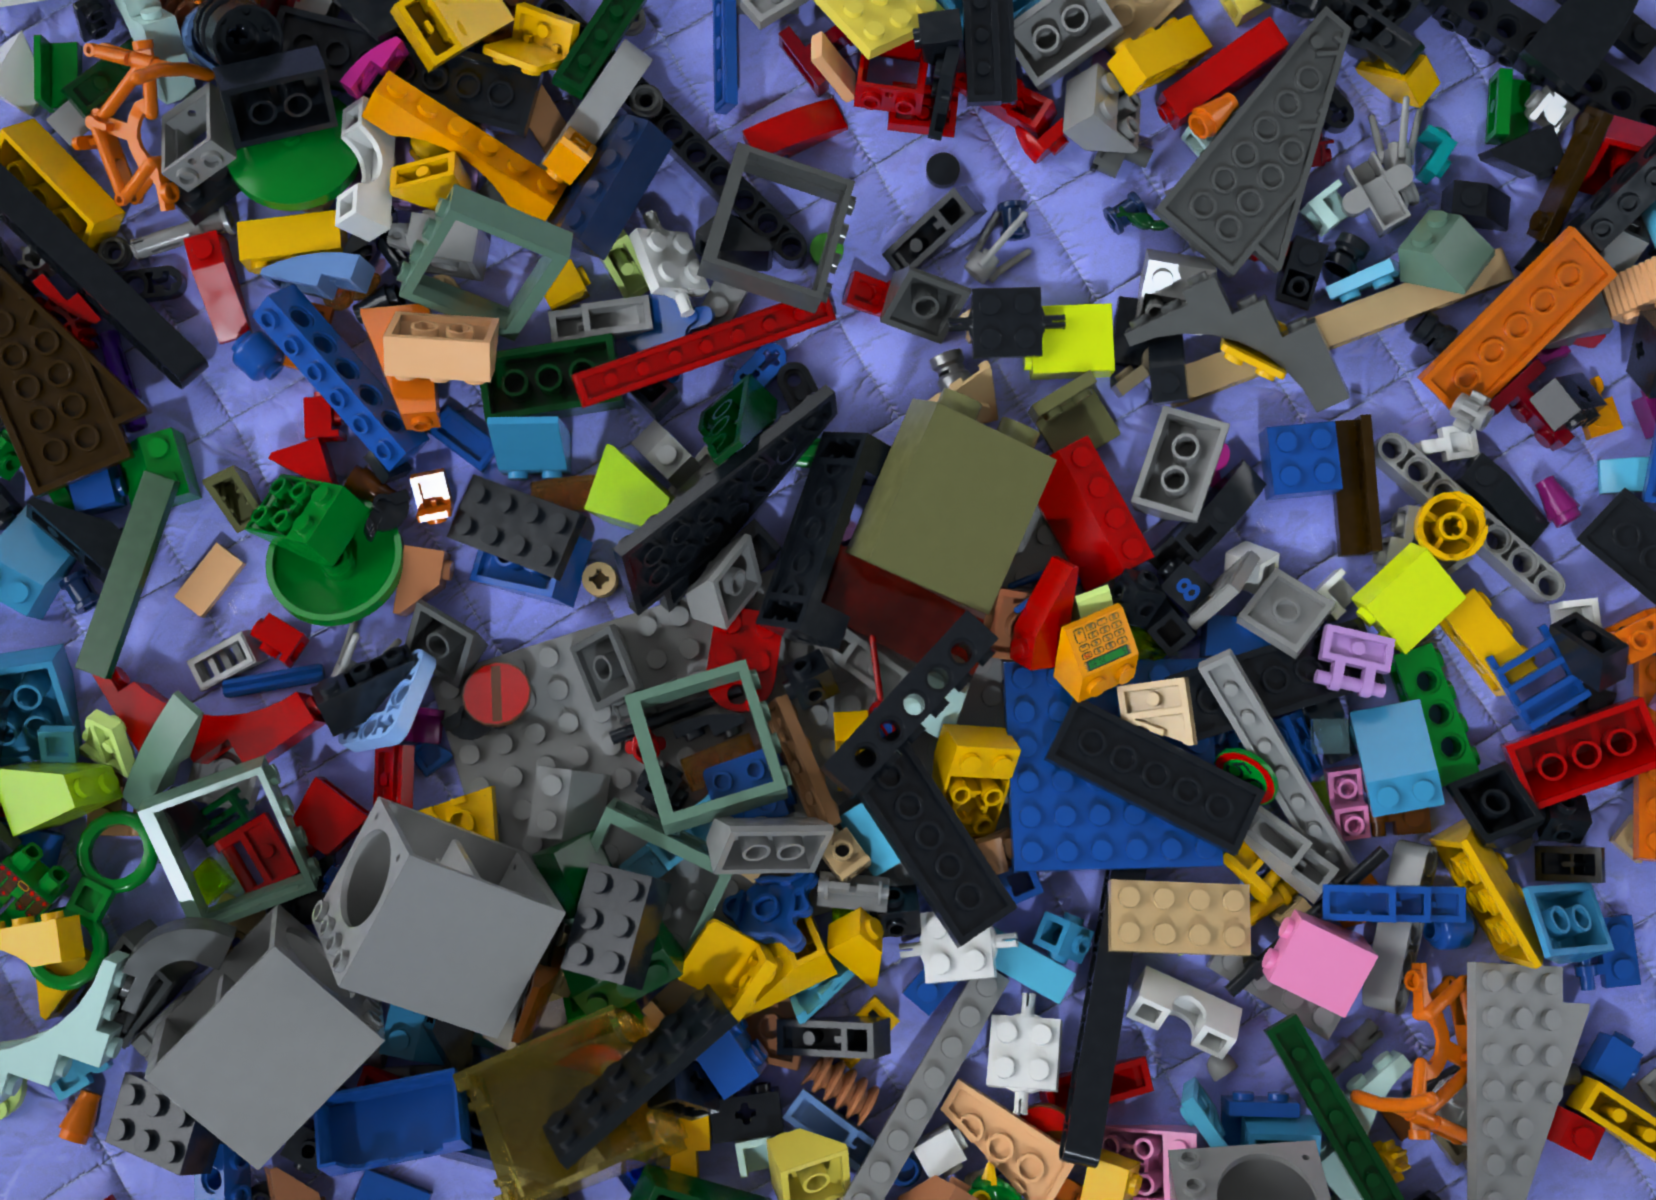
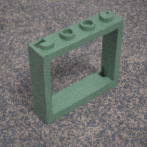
M454 184L446 199L439 198L435 208V218L429 217L422 231L421 237L423 239L421 241L415 240L409 254V263L406 261L402 263L401 271L397 276V281L401 282L399 297L445 315L499 318V335L515 341L570 259L573 233ZM456 220L542 255L509 307L424 275Z
M746 659L624 695L665 836L712 822L714 818L732 816L788 798L787 786L792 785L791 776L787 765L780 766L777 754L782 752L777 733H769L766 722L772 720L766 700L759 702L756 690L761 689L760 680L756 669L749 670ZM741 680L773 782L673 812L643 709Z
M265 755L142 799L137 810L138 816L186 918H209L228 924L317 890L318 879L322 875L319 862L315 856H309L305 847L308 846L307 835L302 826H296L292 817L295 814L292 801L288 795H282L278 786L281 783L278 769L275 764L269 765ZM258 775L301 873L208 907L163 810Z
M615 797L606 806L591 839L592 846L597 854L613 824L713 873L706 841L685 831L665 836L659 818ZM716 874L719 878L684 950L685 954L706 923L713 918L733 874ZM574 918L563 919L565 924L572 928Z

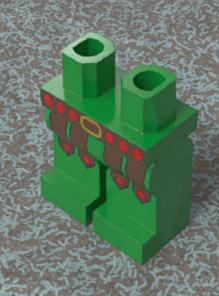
M30 842L25 846L21 844L0 863V910L13 897L15 898L0 915V922L5 921L6 928L12 927L11 919L34 916L35 922H37L41 914L47 913L69 887L66 882L70 877V873L62 866L54 865L51 869L40 861L44 856L43 850L34 842Z

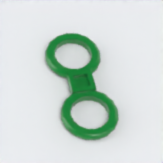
M125 810L106 812L92 820L81 833L76 848L77 866L82 876L67 905L55 908L48 913L63 910L64 917L80 915L81 924L87 928L92 937L93 951L85 967L69 976L57 975L47 968L46 965L36 967L28 965L33 977L44 986L66 991L79 989L95 979L103 959L109 953L108 933L102 920L117 893L130 892L142 885L155 870L158 856L137 813ZM122 824L130 826L138 832L143 842L144 853L141 863L133 873L124 878H106L97 870L93 862L92 850L95 841L103 831L111 826Z

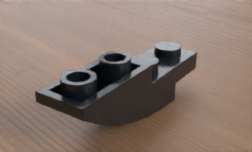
M1242 459L1208 491L1198 523L1181 521L1151 549L1155 557L1148 561L1157 570L1169 559L1174 561L1178 556L1188 565L1194 559L1198 562L1238 522L1267 484Z

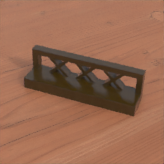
M1371 414L1360 415L1354 420L1335 421L1343 489L1333 494L1338 557L1366 556L1383 551Z

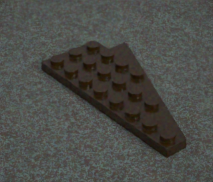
M0 265V416L35 497L40 498L135 458L122 425L152 412L129 387Z

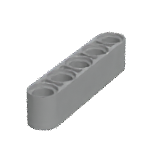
M624 39L538 166L546 171L547 167L542 163L569 126L595 145L653 59L627 39Z
M1399 840L1392 853L1386 885L1433 886L1438 864L1437 848L1407 840ZM1377 922L1372 948L1379 957L1364 982L1362 1001L1365 1006L1397 1015L1404 1012L1410 991L1405 987L1404 977L1406 972L1411 970V963H1416L1425 923Z

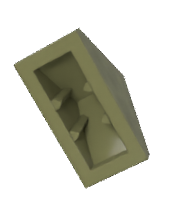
M233 465L203 479L202 482L234 530L239 533L245 530V527L251 520L253 511L262 502L248 472Z

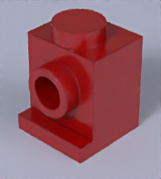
M317 391L314 392V397H303L305 438L307 440L320 438L325 443L347 442V435L340 430V426L344 425V420Z
M268 613L265 619L260 618L250 633L252 637L261 643L258 647L261 651L274 659H277L280 654L279 660L288 668H292L310 641L304 633L271 613Z

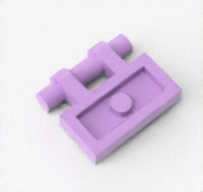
M1332 624L1324 625L1318 660L1331 662L1329 672L1317 669L1314 674V683L1326 685V689L1339 691L1340 689L1354 691L1360 697L1370 698V696L1383 698L1386 693V685L1376 683L1375 676L1376 673L1384 675L1390 673L1396 639ZM1345 666L1362 669L1360 679L1345 676Z

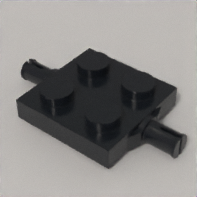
M1041 287L972 289V308L969 316L963 318L948 317V324H961L949 325L948 332L969 331L972 340L973 359L1042 357V337L1045 329H1065L1066 322H1064L1066 320L1065 314L1045 315L1041 306Z

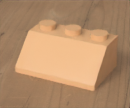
M396 311L383 335L384 376H395L397 380L401 381L427 378L435 383L459 380L465 381L469 385H481L485 382H491L496 365L499 318Z

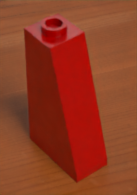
M1270 16L1162 91L1156 104L1158 105L1157 112L1163 122L1166 124L1170 123L1172 128L1176 130L1188 122V118L1191 116L1194 108L1212 101L1226 92L1233 94L1270 71L1277 64L1289 45Z

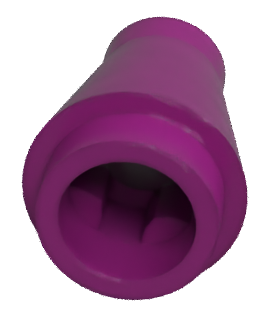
M1554 475L1545 478L1535 485L1549 523L1553 522L1556 528L1565 526L1582 515L1578 509L1580 504L1557 482Z

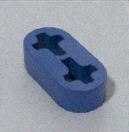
M775 343L763 345L735 373L733 386L741 381L743 376L746 377L749 373L753 376L757 372L759 376L756 380L767 388L777 378L780 368L787 364V356L783 347ZM766 353L770 355L778 353L779 365L770 364L763 371L761 367L766 362L764 355Z

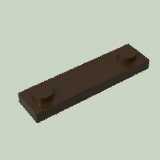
M1589 105L1586 106L1584 113L1577 119L1575 132L1540 206L1530 219L1527 235L1549 245L1556 239L1614 118L1613 114Z

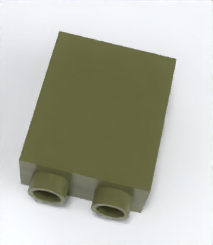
M943 388L938 402L912 399L845 552L957 603L989 615L1057 460L1034 449L1041 434L1037 430L1007 417H1002L997 430L976 421L982 407L981 403L954 390Z

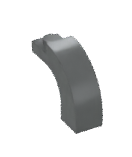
M192 917L165 923L149 932L131 951L123 967L122 973L128 974L119 994L126 997L121 1010L135 1014L151 978L159 969L169 963L193 961L220 970L234 939L237 927L215 919Z

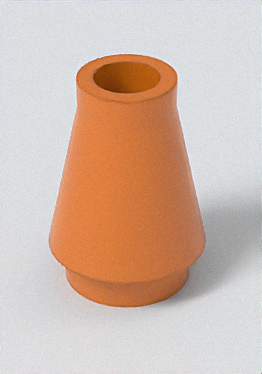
M1226 92L1222 96L1194 108L1191 116L1188 118L1190 129L1201 139L1214 137L1232 113L1239 108L1238 100L1233 94Z
M81 1089L78 1098L58 1126L61 1128L58 1137L86 1145L89 1137H93L99 1102L102 1095Z

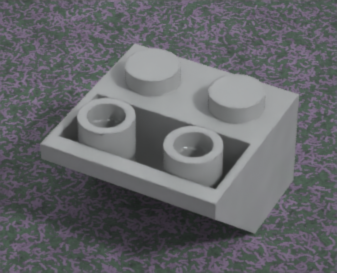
M1096 63L1066 83L1063 133L1084 150L1135 153L1138 151L1141 99L1137 94L1129 97L1114 74Z
M1147 249L1140 277L1135 318L1146 313L1151 318L1161 313L1160 307L1164 305V302L1168 303L1178 298L1181 303L1185 302L1182 290L1188 285L1186 280L1202 271H1206L1207 275L1214 272L1217 273L1216 266L1207 258Z

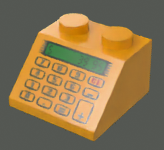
M1119 603L1061 627L1053 677L1078 703L1090 697H1097L1104 691L1119 684H1126L1135 676L1139 652L1124 609Z

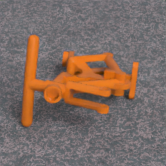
M153 39L132 41L133 50L114 46L110 43H86L83 47V52L87 57H95L130 66L131 68L101 108L92 109L91 113L86 117L85 125L91 130L92 135L72 138V147L77 151L98 149L115 194L114 202L117 206H127L129 203L133 205L143 203L145 194L155 184L161 212L175 210L174 203L180 198L179 188L161 174V155H149L144 148L140 128L144 117L149 120H155L158 117V78L186 76L211 82L215 78L213 70L187 62L161 60L159 57L154 56L153 49L155 47ZM142 85L143 98L134 102L127 122L114 118V114L134 87ZM119 138L127 140L129 149L139 167L134 175H132Z
M1411 963V970L1406 972L1404 984L1409 991L1413 992L1412 1017L1418 1021L1428 1022L1434 1031L1436 1042L1433 1056L1429 1062L1423 1057L1415 1060L1411 1097H1379L1355 1089L1350 1093V1099L1355 1104L1379 1112H1393L1404 1117L1410 1123L1408 1139L1431 1140L1430 1132L1451 1141L1455 1145L1467 1144V1128L1436 1115L1467 1084V975H1460L1457 978L1451 975L1444 976L1442 982L1429 993L1427 964ZM1448 1005L1450 1006L1458 1045L1450 1041L1448 1027L1442 1012ZM1447 1060L1460 1067L1436 1093L1432 1091L1426 1092L1427 1081L1439 1076Z

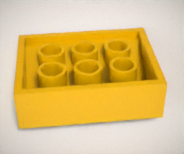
M1466 819L1460 820L1431 837L1429 841L1432 846L1437 848L1438 856L1456 886L1466 887V903L1500 960L1533 969L1541 967L1544 954L1530 912L1524 903V894L1521 887L1516 882L1512 883L1506 873L1508 865L1501 854L1498 852L1494 853L1490 847H1484Z

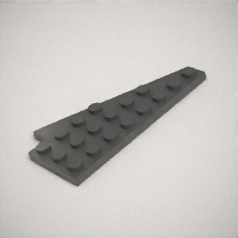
M1327 6L1318 13L1153 211L1154 214L1229 278H1232L1252 254L1275 274L1283 267L1351 31V27Z

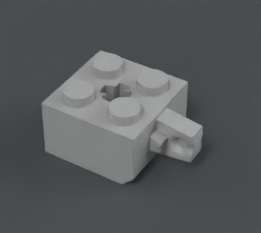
M435 211L411 212L409 223H392L387 236V244L390 247L410 253L415 240L421 241L423 239L421 236L424 225L429 217L435 218ZM456 220L425 273L484 281L490 241L487 235L482 230Z

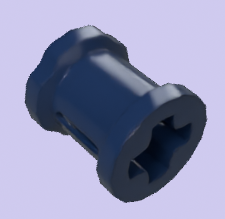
M1133 191L1127 195V199L1112 208L1107 206L1103 209L1108 225L1117 235L1122 234L1124 228L1131 224L1125 216L1116 217V214L1120 213V206L1127 213H1148L1143 201Z
M1008 200L997 205V210L1002 216L1003 231L1000 233V237L1014 220L1028 208L1027 201ZM1026 219L1007 241H1017L1030 237V230L1026 228Z
M86 569L68 575L59 583L61 590H66L74 602V610L78 615L96 608L100 594H97L88 579L90 574Z

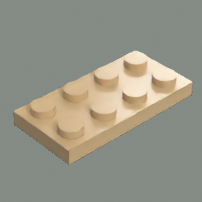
M1110 879L1108 881V952L1251 956L1250 885Z

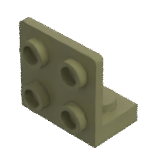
M1090 370L1034 403L1027 412L1052 453L1086 435L1089 436L1095 449L1100 448L1120 435V430L1093 389L1097 380Z

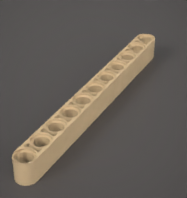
M1500 247L1495 249V256L1465 295L1405 282L1314 317L1329 349L1332 350L1426 315L1429 311L1434 312L1513 281L1515 278L1503 248ZM1223 351L1186 364L1190 402L1260 377L1255 373L1256 367L1246 362L1242 366L1234 364L1223 357L1225 354ZM1190 402L1171 404V406L1176 408Z

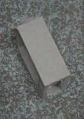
M211 82L205 84L162 116L161 174L185 191H191L237 158V149H235L226 122L218 88ZM207 132V138L194 147V139Z

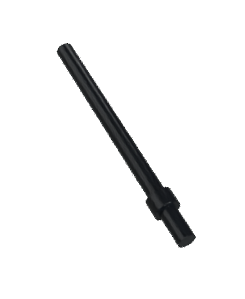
M1381 846L1377 847L1338 884L1361 883L1389 857L1388 853ZM1322 898L1306 913L1321 919ZM1279 937L1258 957L1252 956L1242 965L1244 969L1224 986L1233 997L1254 979L1258 981L1264 976L1262 971L1264 968L1262 967L1263 957L1269 948L1275 947Z

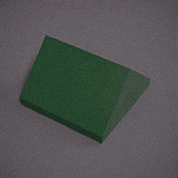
M596 829L532 855L537 869L566 912L563 919L575 918L590 862L613 867L603 844L600 846L597 854L592 846L591 839Z

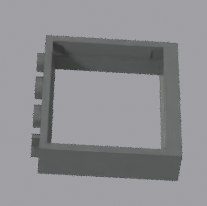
M738 142L697 275L815 314L820 302L827 303L832 289V284L828 283L827 280L829 272L835 274L841 254L835 251L838 243L843 245L849 225L844 223L846 214L852 215L856 203V197L851 196L855 181ZM743 172L836 203L812 289L717 258Z

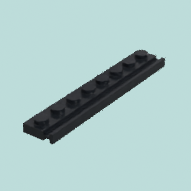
M962 0L967 107L998 106L1006 103L1016 105L1018 96L1013 0Z

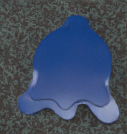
M649 294L653 330L625 338L633 352L637 353L692 334L695 330L711 325L715 320V313L708 306L693 307L695 310L693 315L681 317L676 300L665 295ZM683 373L667 380L671 384H677L681 381Z
M816 872L796 873L788 877L777 875L762 876L754 879L757 883L746 892L742 889L737 894L727 897L723 902L722 911L724 915L734 921L740 932L763 944L782 943L791 952L798 953L805 947L806 938L797 927V921L800 918H807L812 915L813 906L809 900V893L818 883L819 877Z

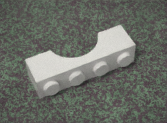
M362 96L343 109L341 139L357 157L362 179L361 183L355 184L337 196L335 227L371 242L390 230L393 221L391 215L393 196L389 192L391 167H395L396 164L394 155L397 136L389 135L361 117L370 100Z

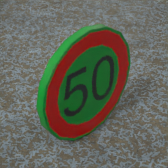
M1227 748L1216 756L1214 761L1216 767L1266 791L1260 805H1266L1274 800L1279 790L1278 779L1272 768L1262 758L1240 748Z

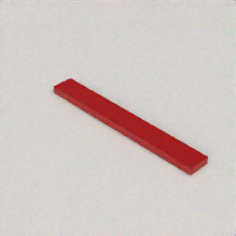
M829 296L826 304L820 302L815 314L779 303L571 375L581 406L585 408L837 319Z

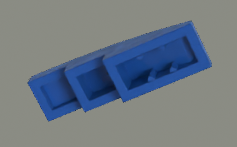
M1322 884V920L1391 923H1466V887Z

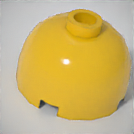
M1460 491L1443 492L1429 498L1419 508L1414 520V536L1418 545L1427 548L1436 559L1442 561L1462 560L1474 555L1485 542L1488 534V524L1486 525V518L1484 516L1485 511L1482 505L1470 495Z

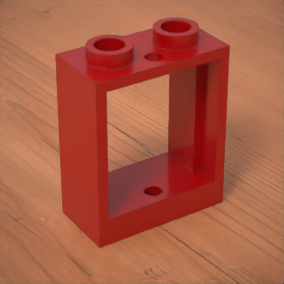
M914 39L878 56L920 62L916 89L866 82L870 60L861 53L854 107L895 112L902 115L921 116L928 63L923 61L922 49L915 50Z

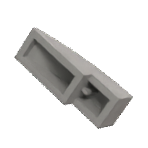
M649 295L583 303L578 308L548 311L552 342L612 333L616 340L653 330Z
M1261 805L1259 806L1244 842L1279 877L1315 904L1322 895V884H1330L1340 869L1312 850L1313 842Z

